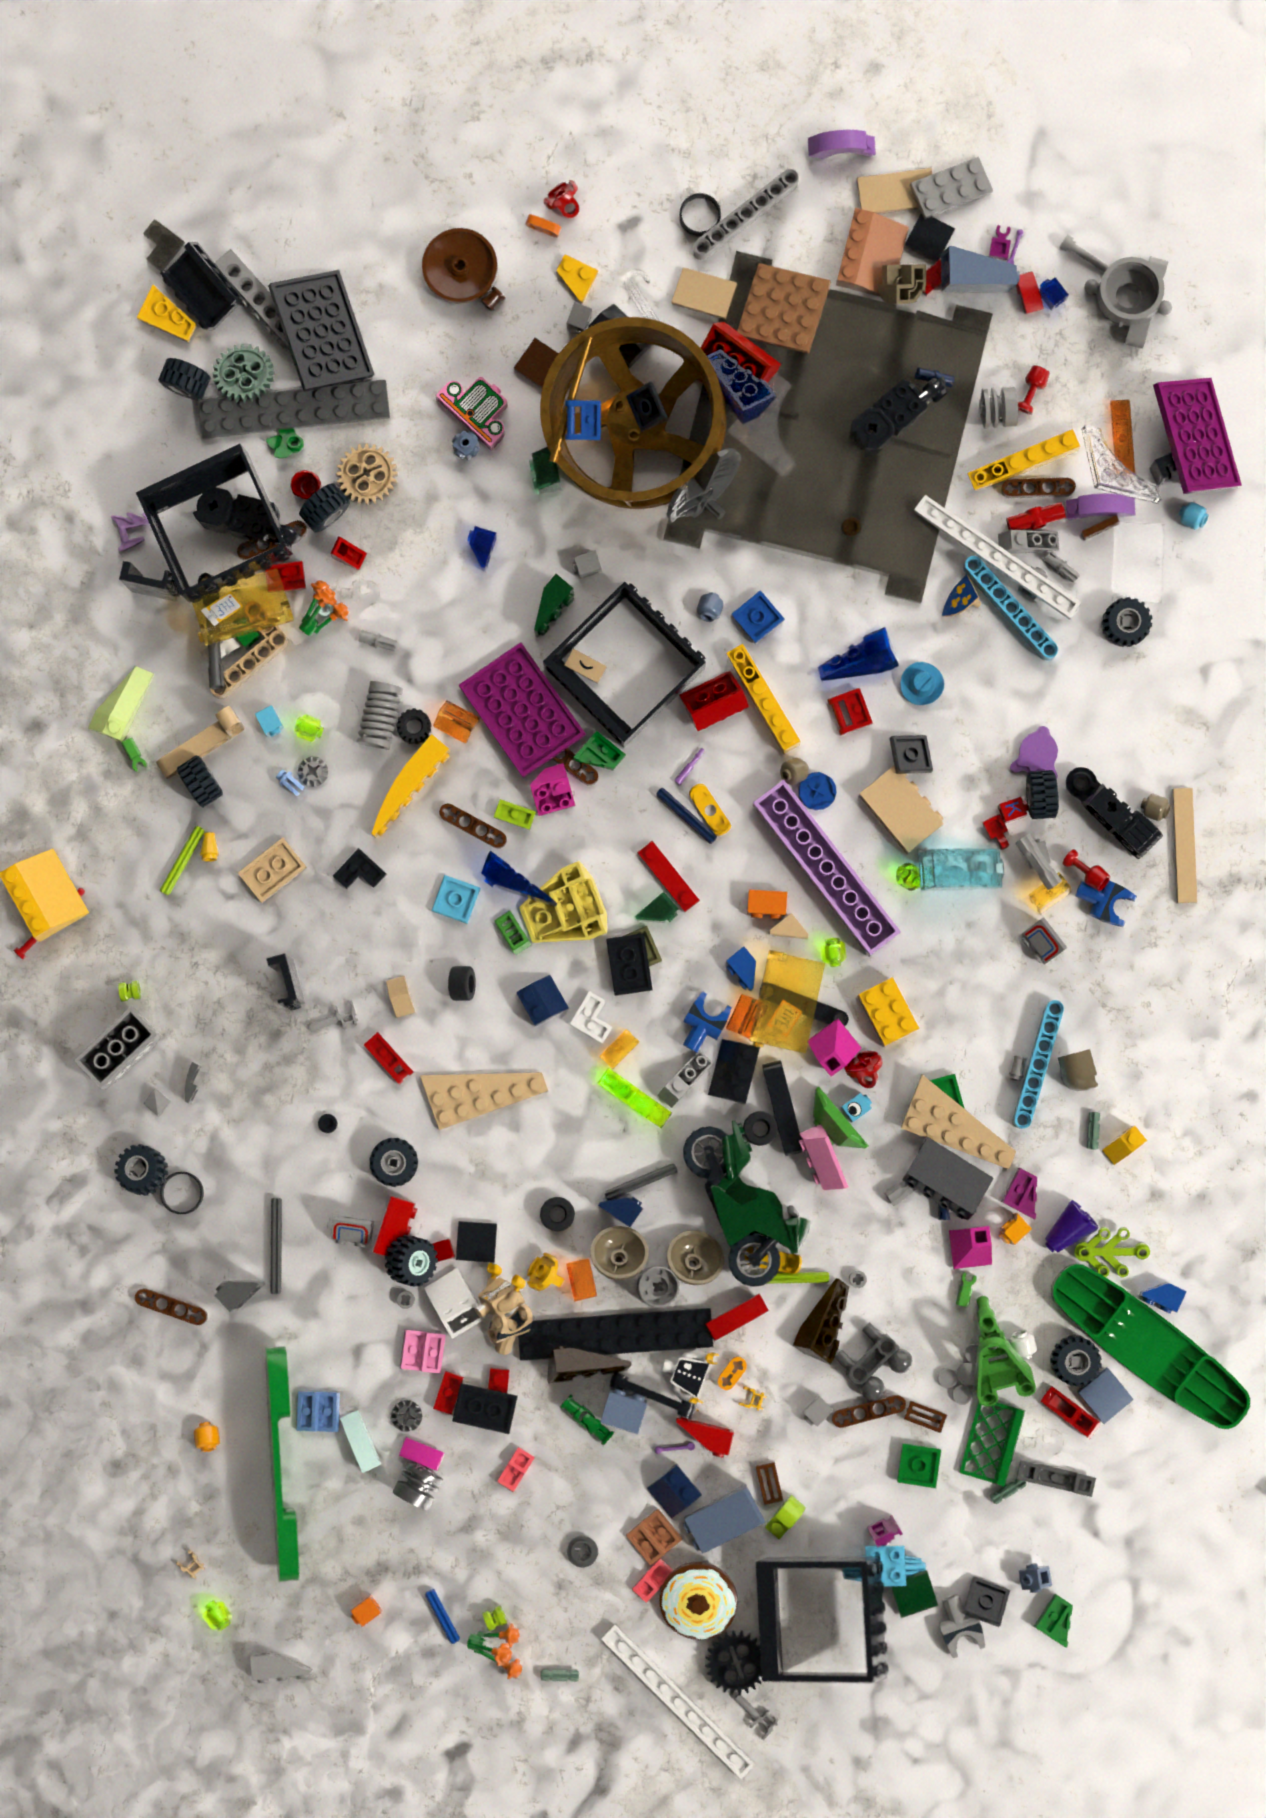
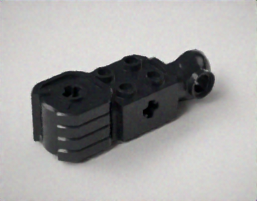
M944 376L939 379L935 377L922 388L924 391L922 394L910 381L902 379L877 400L873 407L865 409L852 420L849 438L854 437L855 444L861 450H865V456H876L891 443L894 435L896 437L901 435L926 413L927 404L931 401L937 403L948 393L945 389L946 381ZM868 430H873L875 434L873 432L870 434Z
M218 487L202 493L199 497L197 511H194L193 515L205 529L220 533L229 531L232 536L269 544L274 539L276 540V545H281L261 499L240 494L237 495V498H234L228 490ZM270 502L279 521V509L273 502ZM281 525L290 548H292L293 544L301 540L302 535L297 533V529Z
M1078 767L1069 772L1066 777V787L1069 793L1077 797L1083 807L1135 858L1140 859L1163 837L1161 831L1143 813L1138 810L1131 813L1130 806L1124 801L1121 803L1116 798L1118 795L1111 788L1107 789L1103 783L1100 784L1093 771L1088 768ZM1077 779L1085 781L1086 785L1084 788L1077 786Z

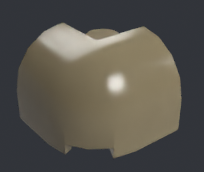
M926 264L882 265V284H878V292L881 299L888 304H911L917 302L922 291H925Z
M1090 1049L1058 1058L1063 1075L1061 1079L1069 1089L1086 1091L1098 1087V1083L1095 1080L1097 1073Z

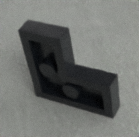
M358 848L333 877L346 889L360 876L375 888L385 878L387 873Z

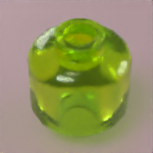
M307 714L298 717L294 727L297 737L309 742L315 741L317 737L320 738L324 729L321 727L320 719Z
M905 863L898 867L896 871V882L909 891L919 889L924 883V872L912 863Z
M840 938L826 939L825 943L821 945L822 961L829 964L830 967L841 966V962L847 958L845 943L840 941Z
M211 1601L205 1606L206 1610L203 1613V1618L212 1630L221 1631L231 1624L232 1614L224 1602Z

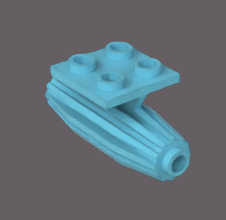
M865 1546V1555L857 1556L880 1557V1562L883 1563L881 1580L884 1586H906L907 1576L926 1570V1563L922 1562L921 1558L905 1556V1546ZM842 1568L843 1579L862 1582L861 1568Z

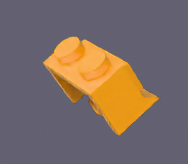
M1013 1213V1219H1009L1000 1228L1001 1234L999 1237L1005 1244L1015 1245L1032 1228L1018 1213Z

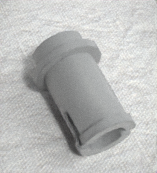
M1014 1056L1012 1070L1009 1072L1010 1079L1021 1081L1024 1078L1022 1074L1026 1058Z

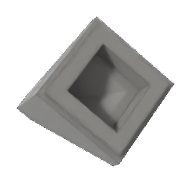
M154 1089L144 1102V1105L159 1116L171 1101L157 1089Z

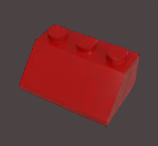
M730 670L679 695L697 731L706 729L749 707L743 689Z
M391 1196L373 1253L388 1256L389 1252H387L388 1247L392 1248L391 1243L393 1241L397 1242V1238L403 1237V1235H410L412 1227L409 1226L411 1219H415L418 1208H415L416 1203Z

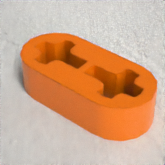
M532 214L528 215L525 225L529 228L552 237H558L561 231V226Z

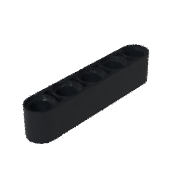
M779 1060L763 1064L762 1068L785 1156L801 1153L803 1150L799 1141L802 1139L799 1134L782 1062Z

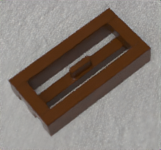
M1117 515L1081 531V535L1085 541L1119 525L1120 521Z
M910 1401L904 1419L941 1433L947 1414ZM913 1406H915L922 1410L941 1416L942 1418L941 1420H938L931 1416L912 1410ZM910 1413L938 1423L939 1427L909 1417Z
M775 1462L756 1466L764 1505L783 1501ZM770 1467H772L778 1498L774 1497L768 1471ZM761 1469L765 1471L770 1500H767Z

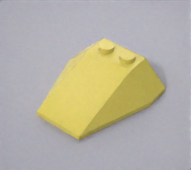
M580 861L561 868L519 907L532 943L591 940L607 933V913L593 877Z

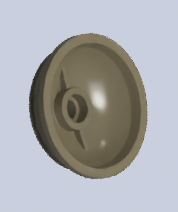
M613 1226L602 1230L594 1238L591 1244L590 1256L594 1267L605 1277L613 1280H626L634 1277L644 1269L649 1257V1248L644 1237L636 1230L625 1226Z
M696 1230L685 1231L677 1235L669 1244L667 1263L670 1270L673 1271L680 1281L689 1285H704L715 1280L721 1273L724 1266V1253L720 1244L711 1235ZM689 1263L695 1264V1267H691Z

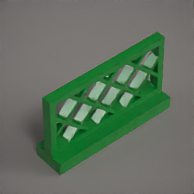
M978 1402L959 1473L1005 1486L1026 1410L997 1402L995 1405H992L994 1412L984 1417L981 1411L982 1405ZM994 1406L1001 1407V1409L996 1410ZM1003 1409L1013 1411L1011 1419L1003 1423L998 1412ZM996 1414L1001 1425L991 1429L986 1419ZM979 1415H981L983 1419L978 1421ZM984 1421L989 1431L979 1436L976 1426ZM1009 1423L1008 1430L1005 1426V1424ZM1003 1426L1007 1433L1006 1438L998 1442L993 1431ZM991 1433L996 1443L986 1448L981 1438ZM979 1439L984 1450L974 1455L971 1450V1444ZM998 1445L1001 1450V1456L993 1461L988 1450ZM986 1452L991 1462L981 1467L976 1457ZM974 1458L979 1469L974 1472L966 1471V1462ZM999 1460L998 1467H997V1466L995 1465V1462ZM993 1464L996 1470L994 1479L986 1477L983 1471L984 1468Z

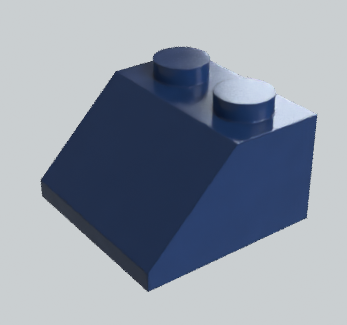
M551 975L535 981L516 992L535 1027L569 1009Z
M635 1197L604 1201L598 1205L628 1227L632 1226L643 1210L641 1207L642 1202Z
M677 1463L647 1487L671 1518L682 1512L702 1495Z

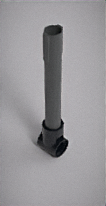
M209 573L201 574L198 578V583L213 577V575ZM219 592L203 596V605L207 607L220 598ZM206 617L210 667L208 668L209 688L221 689L224 686V671L221 662L219 623L214 626Z

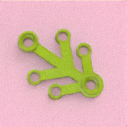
M1101 1227L1089 1242L1077 1244L1074 1254L1078 1260L1088 1261L1097 1269L1099 1274L1107 1277L1110 1272L1109 1268L1095 1258V1256H1103L1116 1269L1120 1277H1126L1129 1274L1127 1266L1121 1264L1114 1256H1136L1138 1259L1143 1260L1149 1257L1150 1249L1147 1244L1142 1242L1136 1244L1135 1247H1115L1121 1240L1129 1238L1130 1232L1126 1227L1119 1228L1117 1234L1103 1247H1095L1101 1240H1107L1110 1237L1109 1229ZM1107 1231L1108 1233L1106 1236H1101V1232ZM1122 1231H1127L1125 1236L1120 1235ZM1084 1249L1088 1250L1086 1255H1082L1081 1251ZM1144 1249L1146 1250V1253L1144 1255H1140V1250ZM1102 1268L1107 1269L1106 1273L1103 1274L1100 1273V1270ZM1121 1268L1126 1269L1125 1273H1119Z

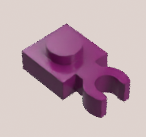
M1000 225L997 226L995 233L998 238L992 237L989 257L1001 260L1008 259L1011 240L1006 238L1010 234V227H1007L1006 233H1001Z

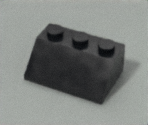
M613 304L603 310L588 325V328L603 321L628 316ZM629 343L619 346V351L629 369L652 344Z
M722 1039L708 1095L746 1104L760 1047Z

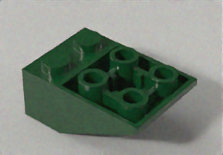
M557 574L543 588L534 627L537 638L547 633L550 629L549 624L553 620L556 622L562 615L561 610L565 606L569 607L575 599L573 598L574 588Z

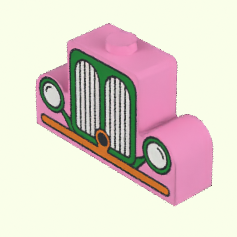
M479 377L463 392L462 385L459 382L450 381L436 394L437 401L468 430L474 433L491 451L504 438V426L501 421L496 419L508 405L507 400L500 394L501 390L495 384L491 386L483 377Z

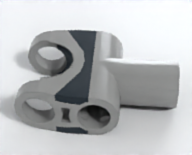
M959 1595L943 1599L942 1602L949 1620L939 1623V1627L952 1657H958L956 1651L957 1642L965 1635L972 1636L978 1642L980 1649L985 1648L980 1621L962 1614L963 1606Z

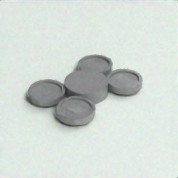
M971 1344L966 1348L965 1358L969 1362L961 1364L957 1369V1374L952 1369H943L938 1375V1382L944 1388L954 1387L957 1380L963 1384L953 1390V1399L961 1405L969 1403L972 1399V1391L968 1386L975 1385L976 1348L979 1346L977 1344Z

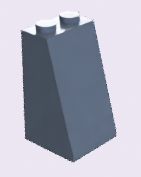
M949 246L941 254L942 292H1009L1019 283L1020 274L1017 271V265L955 246Z
M745 1484L685 1516V1522L682 1524L688 1534L692 1533L694 1537L692 1543L696 1551L701 1550L702 1554L764 1524L765 1520Z

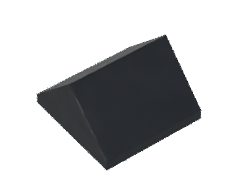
M652 381L626 396L641 432L669 420Z

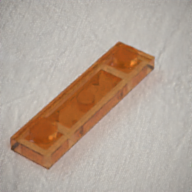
M1130 399L1110 401L1115 476L1135 475Z

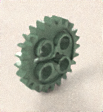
M242 344L240 349L234 345L233 351L227 348L228 354L221 352L222 359H216L218 365H213L214 372L212 374L217 390L221 391L222 396L227 395L228 400L234 397L236 403L240 398L243 400V403L246 402V398L253 402L254 396L260 399L259 393L266 394L265 388H271L269 382H274L272 375H275L274 369H272L273 363L270 362V357L266 356L264 350L260 352L258 346L253 350L251 344H249L248 348H245L244 344ZM239 360H243L242 363H236ZM228 376H234L232 379H227ZM250 383V386L245 387L244 384Z

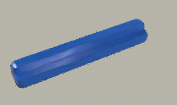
M434 1589L427 1591L425 1596L451 1644L458 1642L460 1637Z

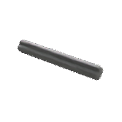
M671 1163L606 1190L605 1196L607 1200H612L677 1173L676 1165Z

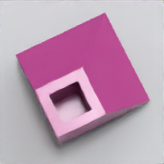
M564 763L545 768L530 784L539 816L576 806Z
M838 1018L807 1040L817 1060L830 1076H833L847 1066L861 1049V1046Z
M989 1226L949 1230L953 1269L992 1265V1243Z

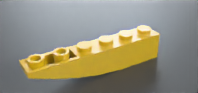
M1071 429L967 474L976 491L1075 453L1079 450L1080 444L1074 430Z
M741 644L727 652L726 654L782 753L785 754L798 747L801 743L799 737L745 646Z
M432 734L406 763L387 793L371 833L375 838L378 835L381 837L388 829L386 827L390 821L394 822L399 817V810L403 806L406 808L413 800L411 798L415 792L419 793L425 786L424 781L428 777L431 779L438 771L436 767L440 763L444 764L450 757L448 754L450 752L449 748Z

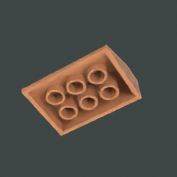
M855 208L836 286L880 296L878 284H882V265L900 264L909 227L875 212Z

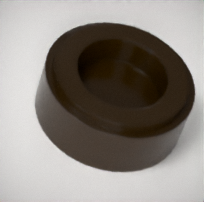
M848 517L842 522L841 530L848 537L856 536L861 530V523L855 517Z

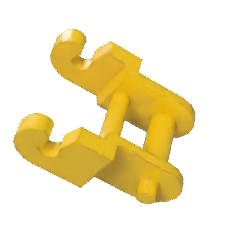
M744 1386L743 1389L753 1393L749 1405L741 1402L738 1405L747 1408L752 1406L757 1408V1411L759 1409L763 1410L761 1404L763 1398H767V1396H764L763 1392L758 1394L755 1393L756 1390ZM755 1396H760L757 1405H754Z

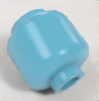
M1190 502L1186 506L1183 505L1179 511V516H1181L1180 522L1193 530L1203 528L1209 517L1207 509L1194 502Z

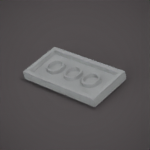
M979 157L910 183L911 190L924 219L993 192Z

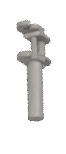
M349 1001L352 1009L351 1013L339 1015L337 1006H335V1016L309 1024L311 1032L338 1023V1021L342 1022L340 1026L346 1029L347 1025L353 1023L357 1025L358 1019H355L357 1014L353 1002ZM352 1015V1020L344 1022L343 1018Z
M738 1694L734 1698L755 1719L750 1724V1728L754 1727L757 1722H761L768 1731L761 1737L762 1740L774 1730L772 1728L774 1725H778V1719L774 1720L769 1715V1710L767 1712L764 1711V1715L761 1717L760 1713L742 1695ZM765 1717L772 1723L770 1726L763 1721Z

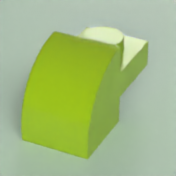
M791 1495L767 1522L765 1528L780 1540L800 1518L806 1507Z

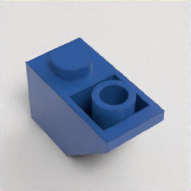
M743 946L726 960L728 964L726 969L732 976L734 974L740 979L738 983L744 990L749 989V991H752L754 989L756 960Z
M1163 1283L1141 1291L1139 1295L1144 1297L1142 1301L1152 1306L1156 1303L1161 1306L1160 1310L1171 1314L1172 1311L1178 1312L1187 1291L1170 1283Z

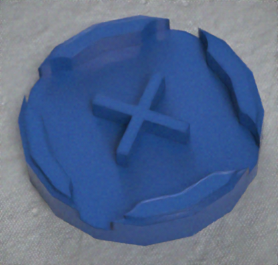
M821 772L809 774L800 783L798 789L802 804L808 809L815 811L824 810L829 807L835 800L837 793L833 779Z

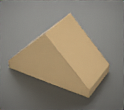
M792 913L769 932L771 936L808 939L809 935Z
M405 976L386 981L396 1017L415 1013Z

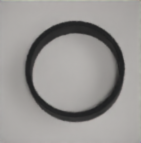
M696 193L683 201L680 207L679 219L687 233L701 237L709 230L694 231L686 226L682 219V211L685 205L694 199H706L712 202L717 208L719 215L716 224L720 222L721 209L718 202L712 196Z
M176 1172L166 1178V1182L162 1183L160 1199L164 1207L170 1212L188 1214L195 1211L202 1203L204 1189L201 1181L195 1175L188 1172ZM179 1174L191 1176L196 1180L200 1188L198 1203L186 1212H177L171 1209L164 1199L166 1183L173 1176Z

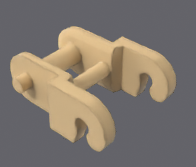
M189 1549L187 1552L194 1558L193 1562L186 1568L179 1561L176 1562V1565L180 1566L183 1572L187 1571L190 1574V1578L196 1579V1574L201 1569L205 1570L204 1563L201 1564L197 1560L198 1556ZM196 1563L198 1567L192 1572L190 1568Z

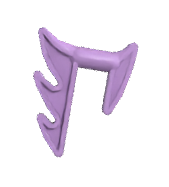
M126 513L132 521L122 516H111L119 529L121 546L118 550L120 552L130 549L145 540L144 537L128 539L126 530L148 525L149 522L145 513H142V515L146 519L133 513Z

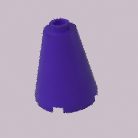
M1074 1200L1068 1203L1045 1237L1047 1241L1045 1245L1051 1252H1060L1098 1229L1094 1219L1087 1211H1083L1081 1209L1082 1206Z

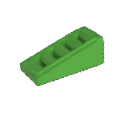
M511 911L494 920L515 955L532 945ZM509 919L512 920V922L502 927L503 923H505ZM513 926H516L515 929H513V930H511L510 932L506 933V931H507L508 929L512 928ZM520 933V935H518L514 939H510L515 934Z

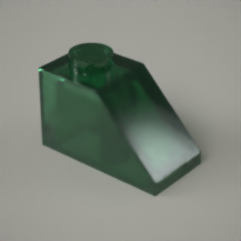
M663 892L635 916V919L642 922L665 923L668 920L670 923L678 916L676 912L679 909Z

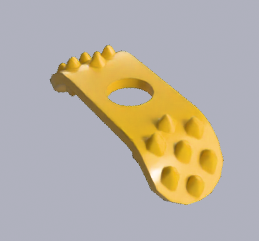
M697 784L689 791V796L714 834L721 836L727 833L732 825L704 784ZM708 805H713L716 808V813L713 816H708L705 813V808Z
M748 1247L746 1251L749 1254L753 1253V1247ZM779 1252L780 1267L778 1271L797 1274L802 1265L801 1256ZM768 1254L762 1259V1261L768 1263ZM761 1264L759 1268L766 1269L767 1266Z

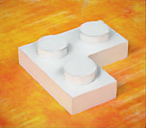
M589 991L570 1025L603 1044L613 1027L596 1018L606 1001Z

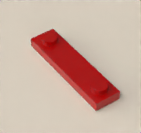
M653 841L637 852L684 912L700 901Z

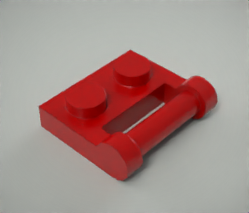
M860 688L827 700L829 705L832 706L838 722L840 736L873 724ZM844 701L852 725H846L838 702Z

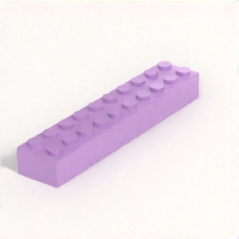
M782 780L753 802V807L869 957L901 933L785 780Z

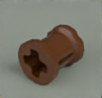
M494 286L491 288L492 291L480 300L491 312L494 311V307L501 300L504 301L506 299Z

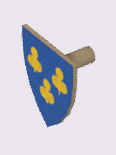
M967 574L958 582L948 596L942 613L943 617L958 615L972 605L976 608L980 607L981 601L978 600L979 596Z

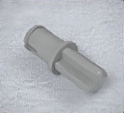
M1052 551L1044 559L1045 562L1057 570V573L1060 572L1071 582H1075L1079 578L1080 574L1066 564L1067 561H1063Z
M364 630L360 632L359 642L395 651L397 647L396 640L383 637L380 633L377 635Z

